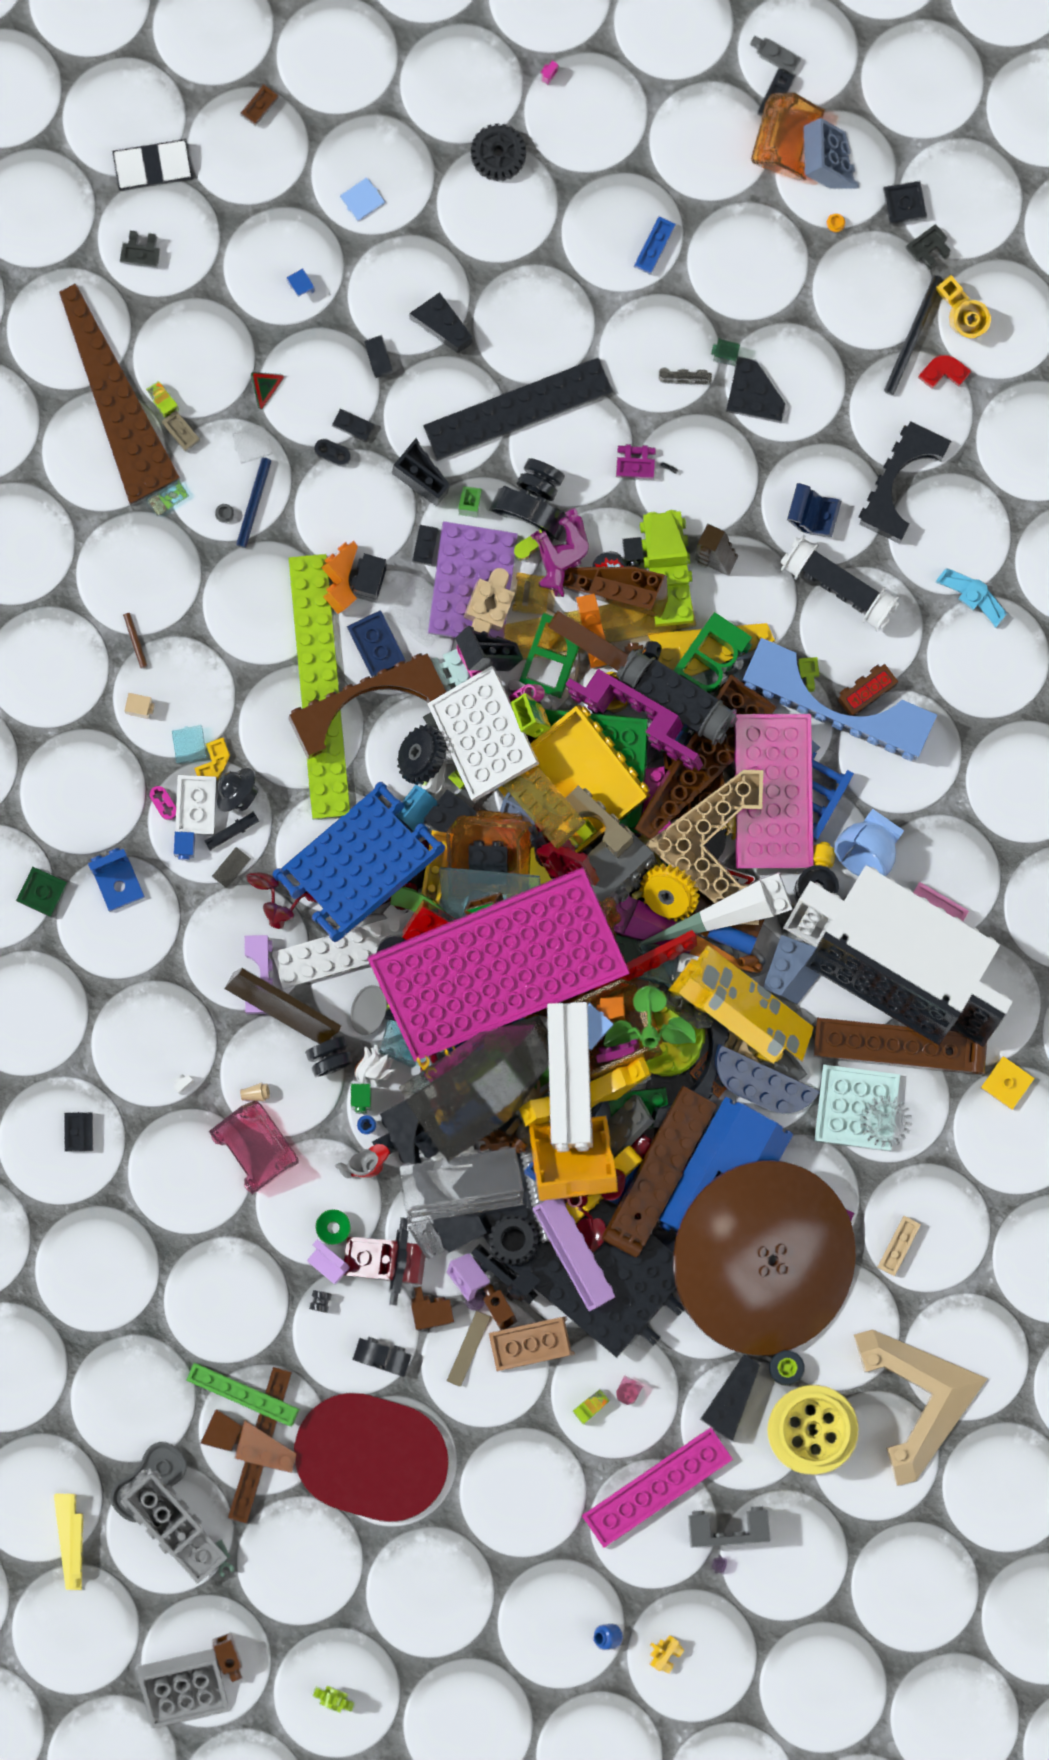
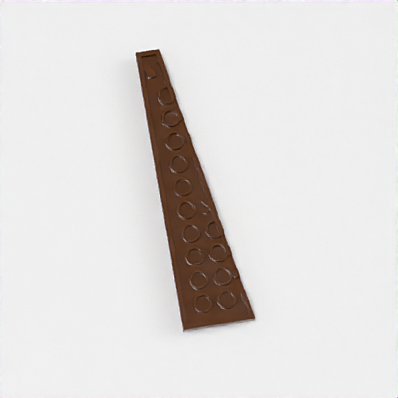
M75 283L59 291L129 504L132 505L180 480V477Z

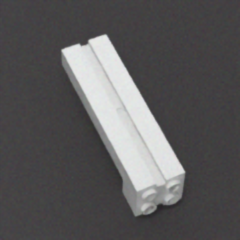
M587 1002L547 1004L551 1144L554 1149H557V1152H569L570 1148H577V1151H589V1148H593V1128L590 1098Z

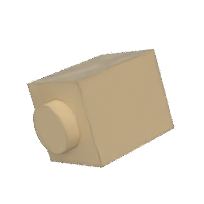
M128 693L124 711L126 715L149 719V714L154 712L155 703H152L151 697Z

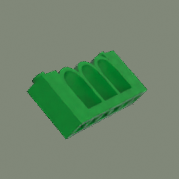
M714 612L673 671L709 694L713 693L721 685L723 672H727L734 667L738 656L741 657L743 653L747 654L753 645L751 644L752 636ZM708 637H711L731 651L733 658L730 662L726 664L717 663L699 651ZM693 658H696L717 674L718 680L714 684L704 685L684 672ZM683 725L682 730L688 733L690 729Z

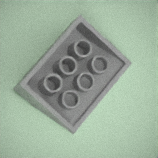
M213 1649L138 1666L139 1682L152 1728L229 1711L220 1665Z

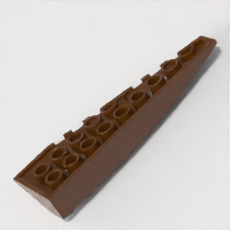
M733 675L723 679L720 687L713 695L719 701L722 700L723 705L729 709H736V714H773L777 708L757 692L744 686L745 684ZM734 726L728 728L727 736L723 743H717L715 746L705 736L700 737L695 732H690L683 745L699 755L703 766L699 771L695 768L690 770L683 765V761L680 759L674 760L647 805L635 830L651 840L735 760Z

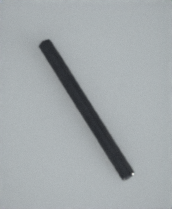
M934 275L884 388L886 394L894 395L938 294L936 287L943 282L940 276Z

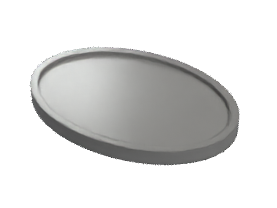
M369 985L359 991L352 1003L351 1023L355 1031L361 1035L372 1034L380 1027L384 1020L387 1002L382 989L378 986Z

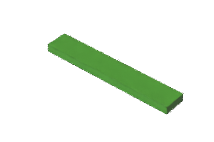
M196 1363L193 1364L186 1380L290 1427H293L300 1410Z

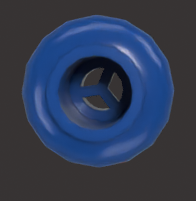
M613 1623L598 1626L593 1636L596 1646L601 1650L618 1648L623 1638L621 1629Z

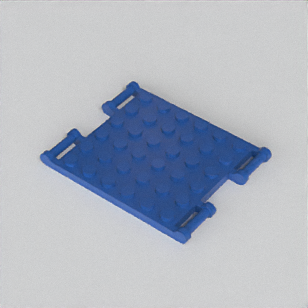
M382 781L378 782L374 790L352 807L347 814L339 818L282 868H277L273 872V877L287 888L293 899L299 898L307 891L323 908L321 911L313 914L312 920L316 924L321 925L333 942H338L445 850V845L441 841H437L423 823L418 824L415 831L411 833L395 815L404 808V803L397 799ZM381 795L392 804L389 809L378 799ZM421 837H424L433 847L430 851L419 841ZM291 873L300 885L294 886L286 876ZM330 916L340 928L338 930L334 929L327 922V917Z

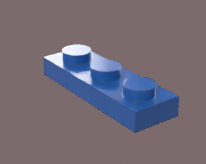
M658 216L634 264L635 268L651 275L675 228V223Z

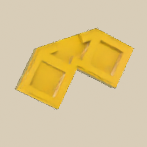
M223 737L206 743L212 762L194 768L197 776L217 777L216 781L220 779L230 758Z

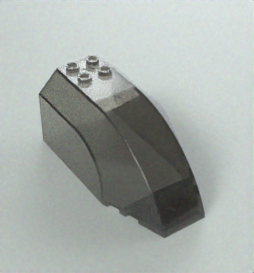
M534 1016L514 1022L511 1025L500 1026L487 1032H480L399 1087L411 1110L448 1162L502 1126L520 1109L549 1066L548 1029L539 1016Z

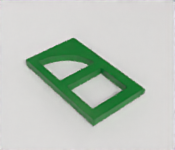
M544 612L519 682L524 685H541L546 694L562 698L566 687L565 684L569 679L580 647L565 638L567 643V655L565 656L538 646L546 622L550 623L554 617ZM535 654L563 664L556 687L527 677Z

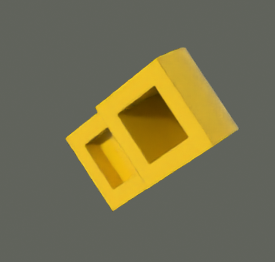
M952 275L948 276L936 287L940 296L951 308L959 300L970 299Z

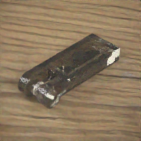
M664 367L659 370L658 378L661 383L711 385L712 373L707 370L689 372L687 369L670 371Z

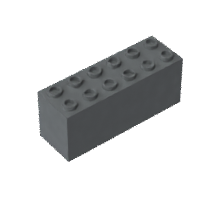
M634 834L632 835L634 843L618 858L604 846L603 841L587 855L599 878V882L595 886H591L605 916L612 914L616 905L624 902L634 888L637 889L641 886L640 882L650 868H654L655 865H658L654 852Z

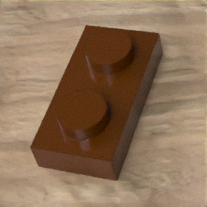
M263 84L240 114L256 126L279 97Z

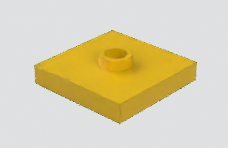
M1002 1056L981 1086V1089L1013 1110L1035 1078Z

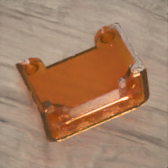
M795 92L772 94L766 102L751 156L752 163L796 180H806L805 162L801 161L804 151V126L819 118L823 119L825 109Z

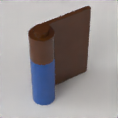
M701 892L697 908L690 916L715 903ZM765 918L759 920V925L737 924L698 934L750 955Z

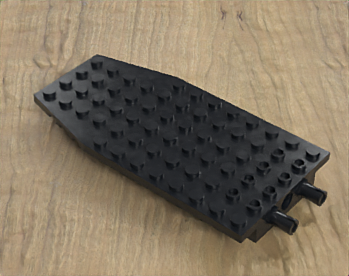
M512 1148L497 1151L489 1149L485 1156L472 1168V1172H469L452 1192L466 1212L478 1215L485 1213L492 1227L496 1225L498 1220H502V1217L520 1215L528 1219L536 1228L538 1224L535 1223L537 1219L534 1218L535 1213L532 1210L534 1206H531L533 1201L530 1200V1189L527 1188L529 1183L526 1182L527 1177L524 1175L525 1171L523 1168L525 1166L522 1165V1154L517 1153ZM603 1198L588 1213L592 1215L593 1219H602L607 1228L618 1205ZM518 1229L508 1231L503 1237V1245L509 1251L520 1250L526 1242L524 1233ZM491 1232L483 1236L485 1240L488 1242V1244L490 1242L489 1235L491 1234ZM650 1234L646 1244L642 1247L640 1254L636 1258L606 1241L593 1252L594 1259L602 1269L607 1283L611 1285L615 1297L591 1311L587 1309L550 1241H539L538 1250L535 1252V1256L529 1259V1262H524L519 1266H511L506 1263L518 1275L525 1268L531 1271L541 1280L534 1289L616 1358L620 1356L629 1344L631 1345L637 1336L641 1335L652 1346L657 1342L651 1336L659 1341L661 1336L649 1328L648 1323L663 1306L669 1307L677 1316L681 1315V1311L678 1308L682 1311L685 1310L683 1304L673 1297L677 1290L674 1276V1252L652 1234Z

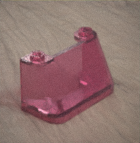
M258 1101L242 1105L209 1131L213 1142L221 1146L227 1145L247 1174L244 1178V1186L252 1195L299 1163L297 1155Z

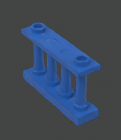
M813 752L812 768L831 777L839 784L836 791L833 789L831 791L812 780V789L828 797L827 800L830 801L827 807H821L812 802L813 811L821 817L818 824L813 823V841L817 842L854 773L849 770L845 774L837 773L815 761L817 753Z

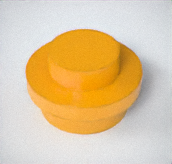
M837 213L831 214L826 222L828 229L832 232L842 231L845 227L844 217Z

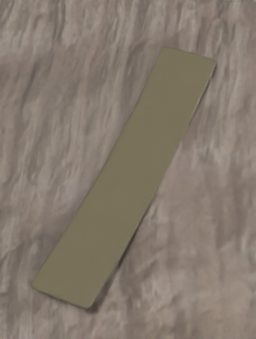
M478 1311L475 1312L447 1382L461 1387L490 1316Z

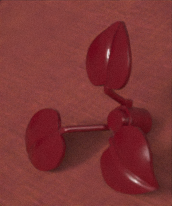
M260 872L246 875L247 881L253 887L261 890L270 889L271 902L263 904V911L269 920V925L273 928L282 929L285 921L293 919L294 913L292 911L301 898L305 897L308 901L316 902L306 891L295 900L290 909L275 904L274 887H278L279 882L273 876Z
M615 1168L617 1191L601 1193V1196L606 1200H615L624 1191L625 1173L618 1168ZM590 1195L562 1198L564 1201H568L571 1207H578V1211H581L589 1218L582 1219L576 1227L584 1236L588 1249L594 1252L604 1242L602 1235L606 1225L602 1219H593L592 1215L583 1209Z

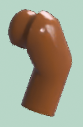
M755 955L738 958V964L741 967L749 966L755 970V973H760L763 969V965L759 963Z

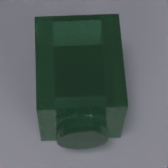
M718 339L717 344H713L711 355H714L713 361L735 366L740 344Z

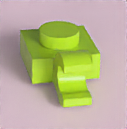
M818 658L798 659L801 679L806 678L807 690L815 692L814 678L819 677Z

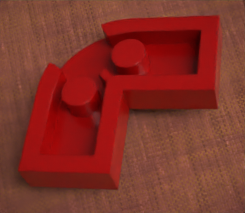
M941 355L931 360L918 378L933 389L945 375L959 387L969 376L971 370L956 358L949 355Z

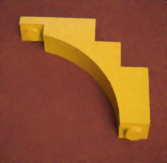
M644 1057L637 1058L628 1066L619 1067L591 1081V1108L599 1102L617 1100L649 1077L651 1074ZM550 1096L530 1100L519 1108L525 1126L551 1123Z

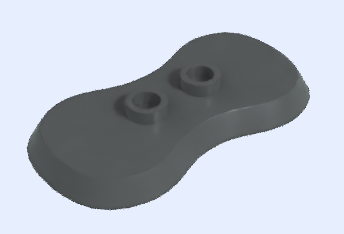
M157 1442L151 1445L144 1453L137 1470L114 1486L110 1497L111 1504L124 1519L137 1522L133 1517L135 1515L131 1509L127 1511L120 1503L122 1500L120 1494L122 1493L121 1489L126 1484H132L137 1480L136 1476L141 1471H147L149 1468L153 1472L157 1470L163 1477L161 1482L166 1487L177 1484L184 1477L187 1470V1462L183 1454L175 1446L167 1442Z

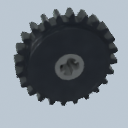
M427 724L425 726L420 725L419 728L415 727L414 731H410L404 738L398 751L397 767L400 768L399 774H402V778L405 781L415 785H423L424 781L429 782L430 778H434L439 773L440 768L443 766L447 749H445L446 742L443 741L445 736L441 735L442 732L438 728Z

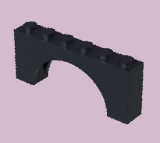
M910 421L908 426H903L900 433L903 437L900 443L895 442L892 448L894 454L891 459L887 458L883 466L886 470L883 475L879 474L875 482L877 488L875 492H870L866 500L869 504L867 508H862L858 516L861 519L859 525L898 544L901 543L910 523L901 518L893 505L892 484L895 477L906 465L919 459L942 461L951 443V440Z

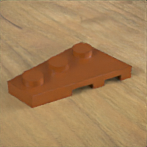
M244 1420L234 1459L292 1473L296 1453Z

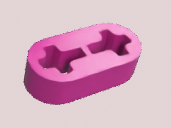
M161 786L153 787L150 791V798L161 817L165 820H173L176 817V806L167 791ZM156 791L163 792V802H160L158 798L154 799ZM166 804L169 809L173 808L171 816L163 814L165 812L163 805Z

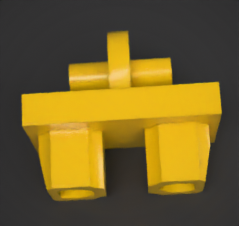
M670 1635L665 1641L660 1639L657 1645L651 1642L650 1646L654 1649L650 1654L653 1657L650 1665L659 1672L670 1673L674 1664L668 1661L672 1654L679 1658L684 1652V1649L679 1644L680 1642Z

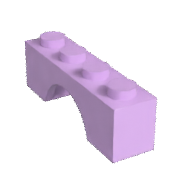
M268 935L245 936V956L258 964L260 978L273 985V978H269V971H273V960L269 959V952H272L273 949L272 940H269ZM245 1001L246 1014H267Z

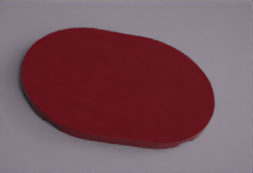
M362 1393L339 1394L319 1403L302 1421L294 1444L297 1473L305 1488L316 1499L335 1509L377 1521L397 1522L422 1513L437 1499L447 1479L449 1467L448 1451L444 1438L436 1425L427 1416L411 1407Z

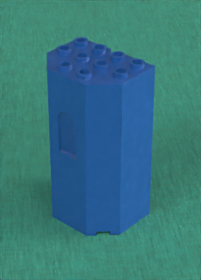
M725 1097L657 1221L660 1223L659 1227L667 1232L671 1229L678 1234L682 1219L689 1206L703 1188L714 1179L718 1171L724 1173L736 1166L755 1161H779L794 1134L788 1130L783 1132V1126L742 1103L735 1102V1104H732L733 1100Z

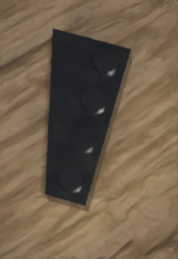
M743 1354L700 1418L702 1422L730 1441L734 1440L760 1364Z

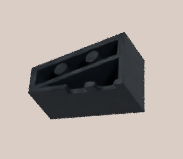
M440 292L409 313L411 321L420 325L425 331L434 335L456 353H459L473 343L472 335Z
M415 438L393 465L392 474L437 507L448 494L450 484L437 466L435 467L429 458L430 456L423 450L419 441Z
M472 626L466 627L455 637L469 670L483 671L493 666L496 671H511L523 660L517 643L499 636L496 638L488 636V632L485 631L477 632Z

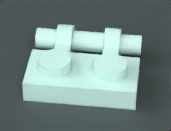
M457 649L443 654L445 660L443 663L439 662L438 657L431 659L446 692L451 690L450 685L455 684V686H458L471 678ZM447 668L452 676L449 679L446 678L443 671Z

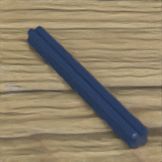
M266 457L261 458L237 539V546L242 548L247 547L271 465V459Z

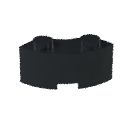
M369 1336L367 1340L359 1338L352 1360L405 1377L412 1356L405 1353V1348L394 1345V1348L378 1344V1339Z

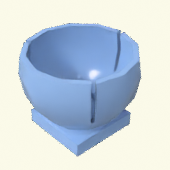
M872 809L864 822L855 823L847 827L838 836L834 852L839 861H842L841 864L857 876L861 874L865 865L877 869L880 874L886 877L895 863V844L904 830Z

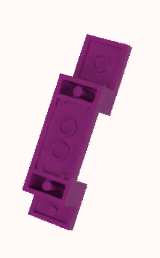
M597 669L586 688L570 678L565 684L569 690L568 693L572 696L571 698L579 704L581 702L587 704V708L594 713L598 711L604 714L614 697L624 704L628 702L639 713L645 712L648 714L647 717L652 720V723L646 730V734L653 748L658 751L663 749L668 752L667 755L673 760L680 759L683 761V765L690 770L695 768L699 771L703 766L696 752L675 741L683 728V724L678 715L600 669Z

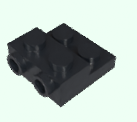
M474 840L473 843H470L468 860L469 882L507 883L508 844H504V841H492V844H485L483 840Z

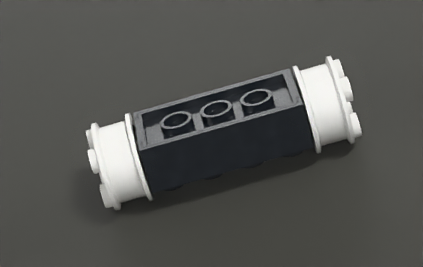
M805 535L800 539L797 537L791 545L793 548L791 553H786L780 562L783 564L781 570H787L795 575V580L804 571V576L812 582L816 580L821 582V588L829 593L832 590L838 593L836 595L838 599L845 603L850 601L853 603L852 608L858 612H867L862 623L866 621L876 628V632L880 628L884 629L889 622L887 617L890 612L894 614L900 603L897 601L900 597L897 596L895 598L885 591V587L879 593L816 552L819 544L814 545L805 539Z

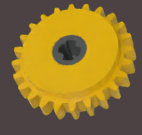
M662 864L660 867L655 865L654 868H650L640 882L642 885L640 891H643L641 897L645 898L644 904H648L655 913L666 917L668 920L674 918L677 921L679 918L684 920L686 916L689 917L697 908L696 906L699 903L697 899L700 897V894H697L699 888L694 886L696 882L691 880V875H687L685 870H680L678 866L676 868L672 867L671 864L668 867L665 864Z

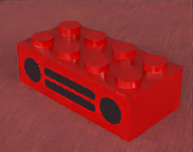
M423 899L404 927L402 937L409 940L457 919Z

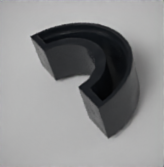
M507 486L498 489L489 511L505 518L513 517L522 520L538 530L541 529L542 532L545 531L547 536L556 540L559 539L564 528L563 525H560L559 521L565 517L564 511L547 504L548 501L538 496L535 498L530 496L531 493L524 489L517 491Z

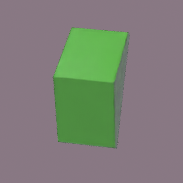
M463 486L459 503V515L478 518L482 489Z

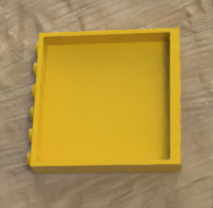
M575 706L552 725L548 731L530 744L539 764L519 776L563 800L578 785L582 789L586 788L593 795L591 798L594 801H600L606 807L605 811L609 815L614 814L621 821L651 796L649 793L650 789L644 782L639 781L633 767L629 768L625 763V756L620 751L617 752L613 747L615 745L608 736H604L601 732L603 729L596 721L594 722L589 717L591 716L589 710L585 706ZM503 786L498 788L505 797L509 790ZM544 809L539 815L537 822L542 825H549L558 831L563 830L568 834L578 823L587 818L598 832L575 850L579 854L605 834V826L598 819L584 817L577 820L566 809H564L561 817Z

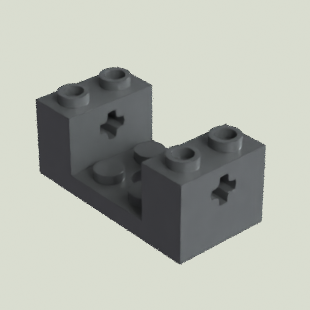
M763 1506L750 1507L751 1511H746L748 1535H746L745 1531L733 1532V1536H726V1533H713V1537L710 1535L709 1514H705L704 1510L692 1511V1515H688L690 1547L770 1542L768 1510H763Z

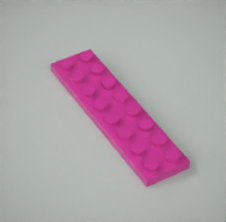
M710 1427L581 1516L602 1547L605 1548L733 1459Z

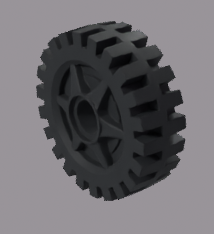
M495 123L494 126L490 124L487 125V128L483 127L472 141L471 159L473 166H475L477 172H480L481 176H486L488 180L494 179V181L502 179V181H505L506 178H513V175H517L519 170L522 169L526 159V146L523 137L513 127H507V124L502 123V125H499V123ZM500 149L503 151V154L495 155L493 152Z

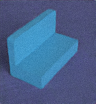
M415 785L402 801L404 808L395 816L415 831L418 824L424 823L425 816L433 806H437V800L426 790Z

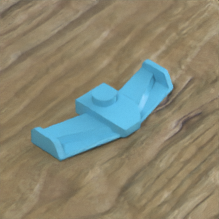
M946 568L936 580L937 584L962 593L958 600L970 609L974 610L978 605L995 628L1007 614L987 589V585L979 579L974 580Z

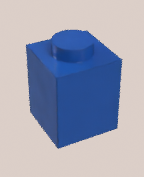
M175 831L174 856L182 861L194 858L195 833Z

